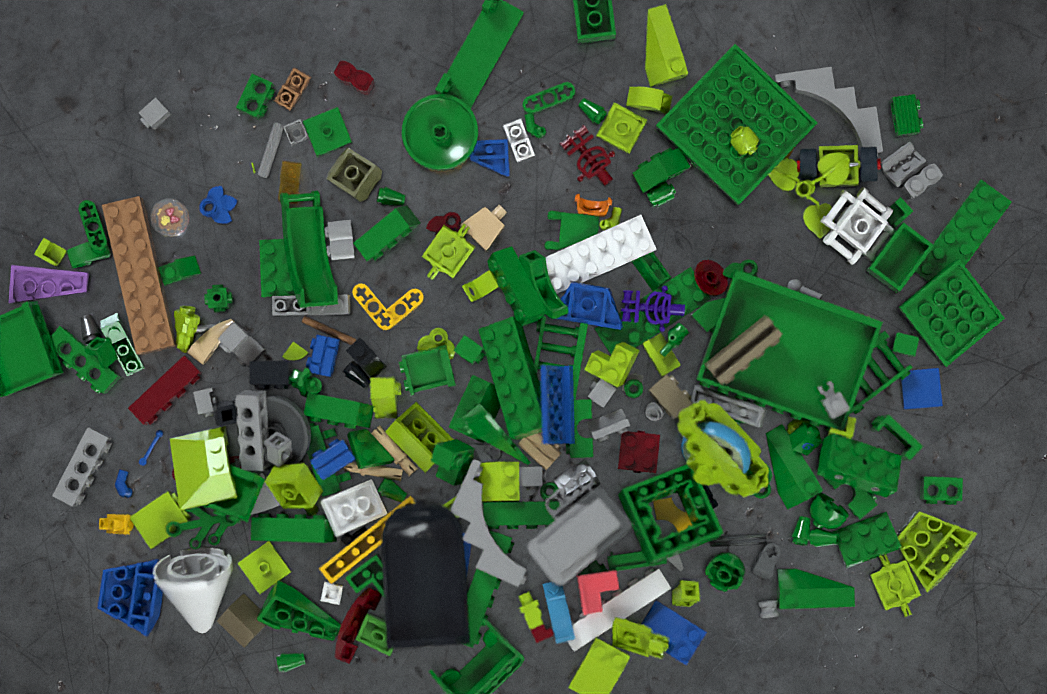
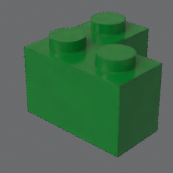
M668 148L662 153L658 152L651 156L650 162L644 161L639 164V169L633 172V175L641 190L645 193L659 184L680 175L689 169L690 165L681 150L678 148L674 150Z
M458 439L436 443L431 462L439 465L436 477L453 486L463 484L470 464L473 462L475 448Z
M376 554L345 578L356 593L373 582L384 597L382 559Z

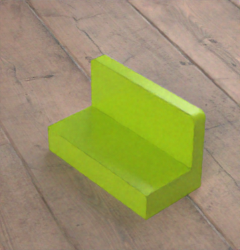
M662 333L642 343L643 348L661 377L680 366L672 350L665 357L659 353L667 344Z
M848 417L844 431L830 429L828 436L835 433L852 439L856 418Z

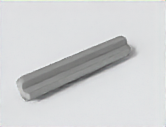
M273 124L258 171L260 177L268 178L284 129L282 124Z

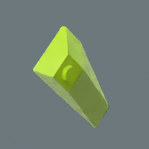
M666 4L648 9L645 71L650 87L683 79L688 75L683 53Z

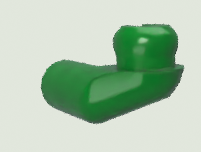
M534 113L525 114L527 132L536 138H542L546 134L545 127L535 123Z

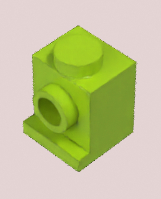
M681 580L678 587L672 590V606L691 607L700 601L699 582Z

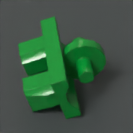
M304 368L303 372L293 369L289 379L292 381V387L299 389L301 396L307 397L308 393L317 394L320 392L322 383L318 378L312 376L310 369Z

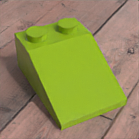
M519 461L481 463L480 466L483 469L479 478L474 477V480L483 484L482 502H519Z
M598 637L594 638L568 688L579 694H610L624 670L630 655Z

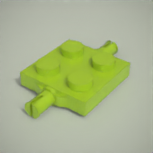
M463 224L458 232L451 230L445 225L440 229L422 255L433 266L427 274L430 279L434 280L439 271L446 273L452 278L457 274L475 249V246L464 237L470 229L469 226L466 227V224Z
M887 554L879 556L883 567L879 571L870 574V577L884 610L901 607L904 617L912 615L908 603L912 599L921 596L907 561L903 560L890 564Z

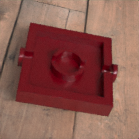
M626 431L622 433L618 469L632 470L633 473H657L661 435L648 434L645 431Z

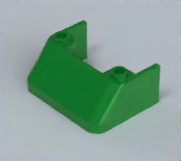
M484 618L482 621L489 628L483 636V642L486 646L459 672L456 669H449L441 677L432 669L429 673L447 694H492L523 664L524 657L493 624Z

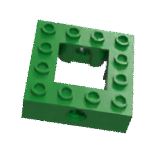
M687 464L624 488L618 494L627 517L633 525L632 528L649 566L715 540L724 533L702 484L695 481V472ZM678 493L692 525H689L680 532H672L667 537L659 540L661 529L654 520L649 503Z

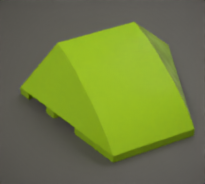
M919 511L901 532L898 539L901 544L900 550L928 593L942 581L964 555L977 533Z

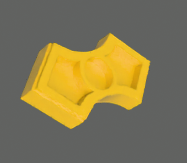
M672 497L653 502L656 520L669 521L675 526L677 532L685 530L689 525H692L687 513L676 507Z

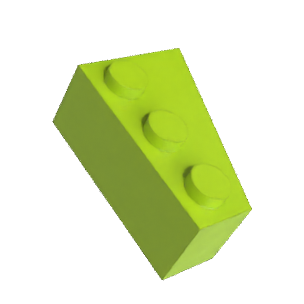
M371 378L372 406H375L373 408L375 419L398 418V395H401V384L397 379Z

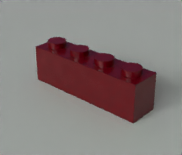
M184 355L131 404L128 409L143 425H152L158 420L159 417L157 415L162 410L166 412L173 405L171 402L176 397L178 399L187 392L186 388L190 384L193 386L201 379L200 375L202 372Z

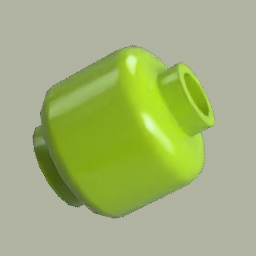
M740 126L731 133L730 143L740 155L747 153L751 155L758 149L756 145L759 142V138L750 127Z

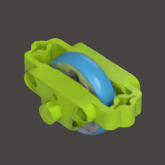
M700 400L679 412L680 422L678 429L684 436L681 450L686 464L695 472L694 479L696 482L708 486L719 483L728 493L733 495L740 494L742 497H748L767 487L769 483L767 477L769 468L759 457L761 454L760 447L720 405L716 403L708 404L705 400ZM749 469L751 471V475L746 476L745 473Z

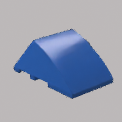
M156 559L103 570L98 609L115 619H119L130 628H134L141 632L142 635L148 637L159 619L163 591L155 582L153 573L155 565L160 560Z

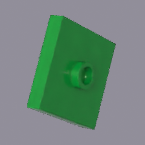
M338 107L303 121L317 157L352 143Z

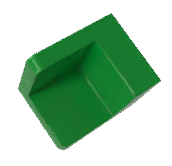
M901 197L890 206L893 212L887 219V222L894 229L913 212Z
M898 332L896 333L891 351L896 354L914 357L919 337Z
M96 337L84 347L86 354L97 356L101 367L104 369L118 359L109 339Z

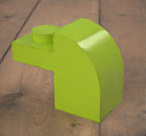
M629 87L626 105L639 110H652L661 114H667L670 111L672 95L663 93V90L655 88Z

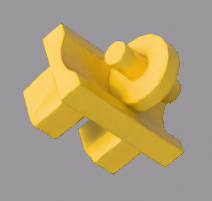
M107 514V518L99 519V530H106V533L130 534L134 527L130 515Z

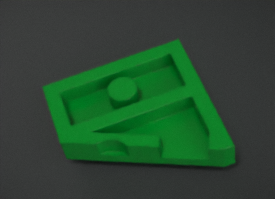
M367 429L350 431L347 434L358 469L393 463L394 458Z

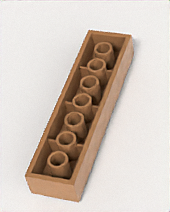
M137 196L103 204L102 208L136 354L144 355L176 347V338L143 198Z

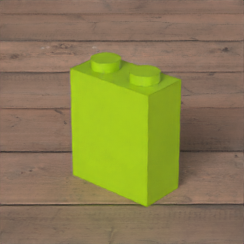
M167 491L130 516L131 521L150 549L156 548L171 537L165 531V526L168 522L176 521L183 523L191 521L190 518H192L189 512L180 511L178 495L171 491ZM172 525L170 526V532H174L176 527Z

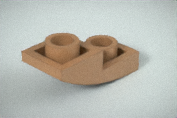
M293 68L274 101L291 111L305 90L311 76L297 68Z

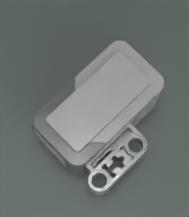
M587 471L578 473L546 500V508L556 521L531 540L528 545L529 553L555 584L564 585L626 536L633 526L605 490L600 488L593 490L591 488L594 484V478ZM583 475H588L591 480L586 486L580 484V478ZM576 481L577 485L582 490L579 492V490L576 489L573 491V497H566V489H573L575 485L572 483ZM585 493V496H583L580 500H578L576 503H572L582 494ZM554 499L560 502V507L557 510H551L549 507L550 502Z

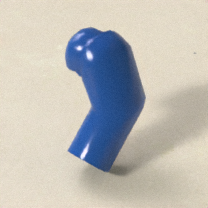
M119 469L115 488L119 496L129 498L133 493L132 489L128 488L125 483L129 472Z

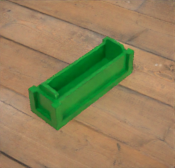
M643 551L613 555V552H610L611 555L607 556L609 571L649 566ZM667 559L652 564L650 566L667 564Z

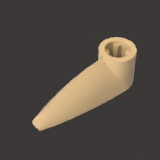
M228 319L210 328L190 347L188 354L204 365L221 343L218 340L220 335L235 321Z

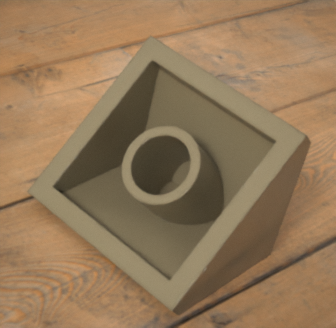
M244 593L217 620L244 648L266 626V624L257 620L261 609Z

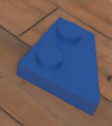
M508 139L477 141L470 160L501 175L510 177Z

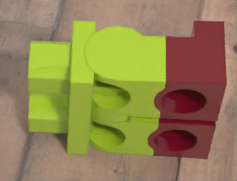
M529 591L519 595L518 597L522 604L519 609L521 613L525 612V619L536 643L554 636L552 627L546 629L543 623L538 600H533Z

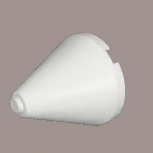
M200 547L197 550L192 548L181 550V556L172 559L171 555L164 557L154 567L155 582L194 631L198 633L208 632L213 626L233 568L231 556H225L224 550L218 548Z

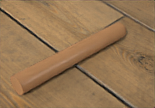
M304 316L302 319V323L347 344L352 345L357 340L307 316Z

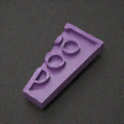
M11 265L9 303L87 292L89 272Z

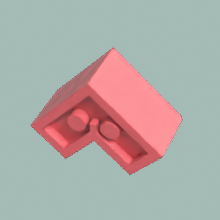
M616 570L578 575L583 615L603 612L600 592L619 589Z

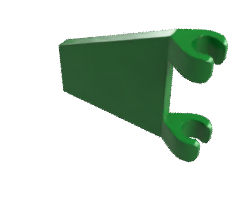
M549 211L548 219L561 220L559 242L546 241L544 248L546 250H560L598 234L600 216Z

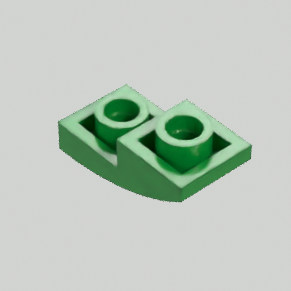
M96 239L95 245L101 247V243ZM88 242L66 251L72 269L91 265V261L109 258L111 255L108 245L103 253L97 254L91 251Z

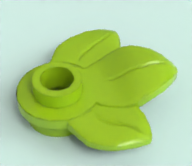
M434 328L429 335L423 336L418 342L417 350L419 351L447 345L449 358L453 359L455 355L453 351L455 346L448 339V334L443 328ZM441 335L442 339L440 341H437L435 339V336Z

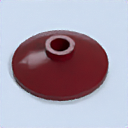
M703 260L696 265L694 270L695 281L706 294L718 296L726 290L728 285V278L723 275L724 269L717 262Z

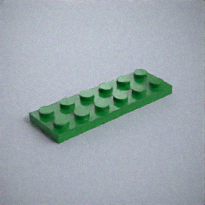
M982 179L979 180L933 243L934 247L914 273L928 283L956 259H960L966 265L1012 201Z
M691 267L652 291L662 292V287L666 285L668 287L666 294L671 295V304H685L684 316L711 300V297L697 285L694 271ZM651 293L641 298L640 304H645ZM653 296L649 303L654 304L657 296ZM664 297L659 299L658 305L662 304ZM635 304L630 305L629 309H635ZM639 311L638 323H634V313H630L631 322L621 321L623 325L621 330L601 326L596 327L594 330L612 356L616 345L621 342L636 348L660 333V324H650L646 319L645 312ZM623 312L619 313L620 319L623 317ZM649 312L650 318L656 321L654 318V313ZM657 312L659 319L662 320L661 313ZM670 315V322L664 324L665 329L684 316Z

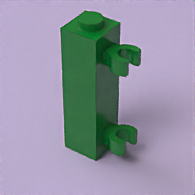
M309 424L311 430V443L307 452L309 460L313 459L312 454L320 449L323 452L328 449L325 439L337 436L335 428L322 432L320 425ZM312 465L316 480L323 490L321 493L322 497L342 491L340 483L352 479L350 472H346L338 476L334 473L325 480H322Z

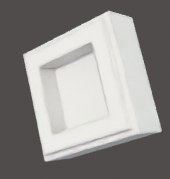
M324 582L320 601L340 605L344 586Z

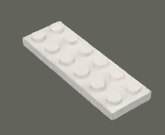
M639 215L547 256V271L556 294L566 291L572 282L584 283L657 249L642 215Z

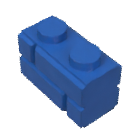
M316 335V338H312L310 349L313 352L312 357L307 359L306 368H309L313 374L332 378L340 340L322 335Z
M336 439L328 444L329 449L324 452L320 449L312 454L313 459L310 462L322 480H325L356 460L344 440L339 441V439Z

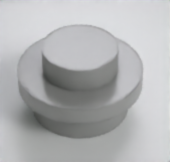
M651 402L646 406L645 414L649 420L657 421L664 416V409L660 404Z

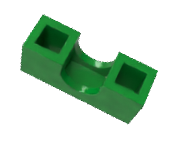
M591 399L574 400L575 443L566 444V454H570V458L593 457V438H583L577 432V425L581 420L592 419Z
M823 477L833 490H836L843 484ZM850 486L853 496L845 505L860 520L878 505L875 502L877 498L873 493Z

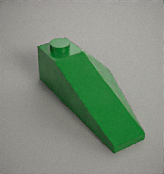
M480 404L476 405L462 418L466 423L463 427L470 435L474 432L478 438L527 465L531 463Z
M783 424L765 433L777 492L787 510L822 492V487L802 454L792 450L789 434Z
M777 569V608L855 607V587L799 569Z
M279 580L269 592L257 617L258 621L274 629L280 630L282 627L291 629L293 633H298V631L309 633L312 637L334 641L341 628V624L299 591Z

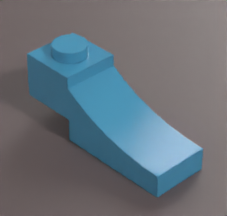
M554 582L543 584L556 643L575 640L563 585L555 584Z

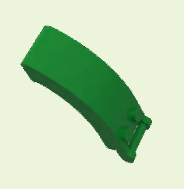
M319 191L303 194L281 193L280 203L286 261L292 287L300 308L338 305L337 285L334 282L327 255L323 207L320 206ZM312 201V206L289 208V202Z

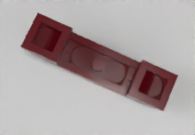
M367 588L350 607L337 637L336 659L350 664L358 647L353 642L369 609L376 610L382 597L379 591Z

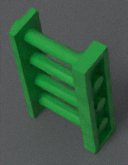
M543 316L542 321H538L536 332H540L534 364L536 373L537 369H541L543 365L566 366L539 361L541 350L569 354L571 357H574L573 365L569 364V366H573V393L575 400L588 324L580 323V326L576 328L545 323L546 317ZM548 331L572 335L574 338H577L576 346L568 347L542 342L543 333Z
M882 331L878 335L874 348L877 347L882 350L898 373L888 379L871 356L868 365L883 384L873 391L863 377L860 386L867 396L859 402L855 399L851 413L854 412L855 415L865 408L863 405L898 378L903 380L911 374L909 370L913 367L908 365L904 368L888 347L886 339L889 338V335L886 331Z

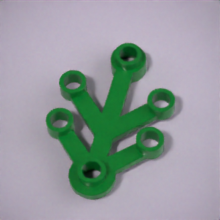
M194 507L184 511L191 512L200 519L183 523L170 521L166 524L165 531L169 536L177 537L184 530L201 527L195 538L189 540V547L197 550L201 547L202 540L213 524L220 523L215 533L208 536L207 541L215 546L219 544L220 537L226 528L234 526L237 522L227 520L226 514L224 518L218 515L210 516L200 508ZM172 525L176 527L174 532H170V526ZM213 536H216L217 541L215 543L211 542V538ZM194 540L198 541V545L196 547L192 546V542Z

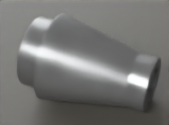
M90 314L80 317L82 340L85 341V344H89L96 337H100L101 333Z

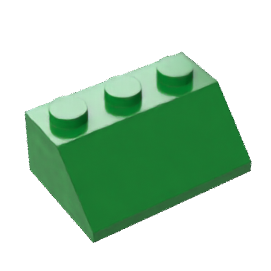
M472 375L449 428L484 443L485 441L478 438L474 432L471 435L463 427L466 423L462 418L476 405L480 404L495 420L501 406L495 385Z

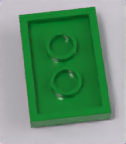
M284 239L259 240L261 297L295 296L286 261Z
M887 512L832 531L833 533H839L840 541L837 546L846 568L901 549V544Z

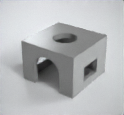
M301 119L283 126L291 145L309 138ZM294 130L300 131V135L298 137H295L293 135Z

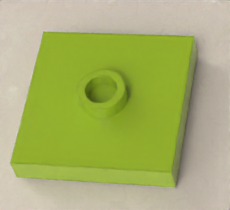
M270 541L238 562V565L259 595L292 572Z

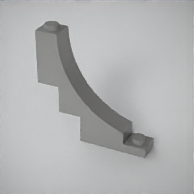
M832 67L774 75L773 80L780 87L791 86L790 83H793L794 93L818 99L839 113L853 131L860 149L861 147H877V158L883 152L877 107L857 109L854 87L835 89Z
M474 459L450 511L454 515L470 521L463 540L484 549L476 568L517 587L520 583L524 585L528 576L525 573L526 568L517 564L500 549L486 525L482 509L483 484L474 480V477L479 478L483 467L480 466V461Z

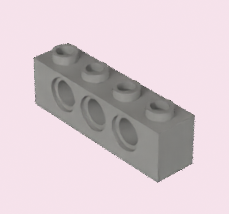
M244 390L237 394L235 399L238 412L236 422L237 426H239V461L243 470L264 471L271 466V462L267 459V446L264 445V441L269 438L266 391Z
M87 427L52 495L53 497L72 507L82 503L85 498L83 493L86 487H90L94 480L92 475L95 469L99 470L103 462L101 458L104 452L107 453L112 445L110 442L111 437L92 427ZM91 445L97 448L94 456H91L88 452ZM83 462L88 465V470L85 473L80 471V465ZM74 479L79 482L77 490L71 488V482Z

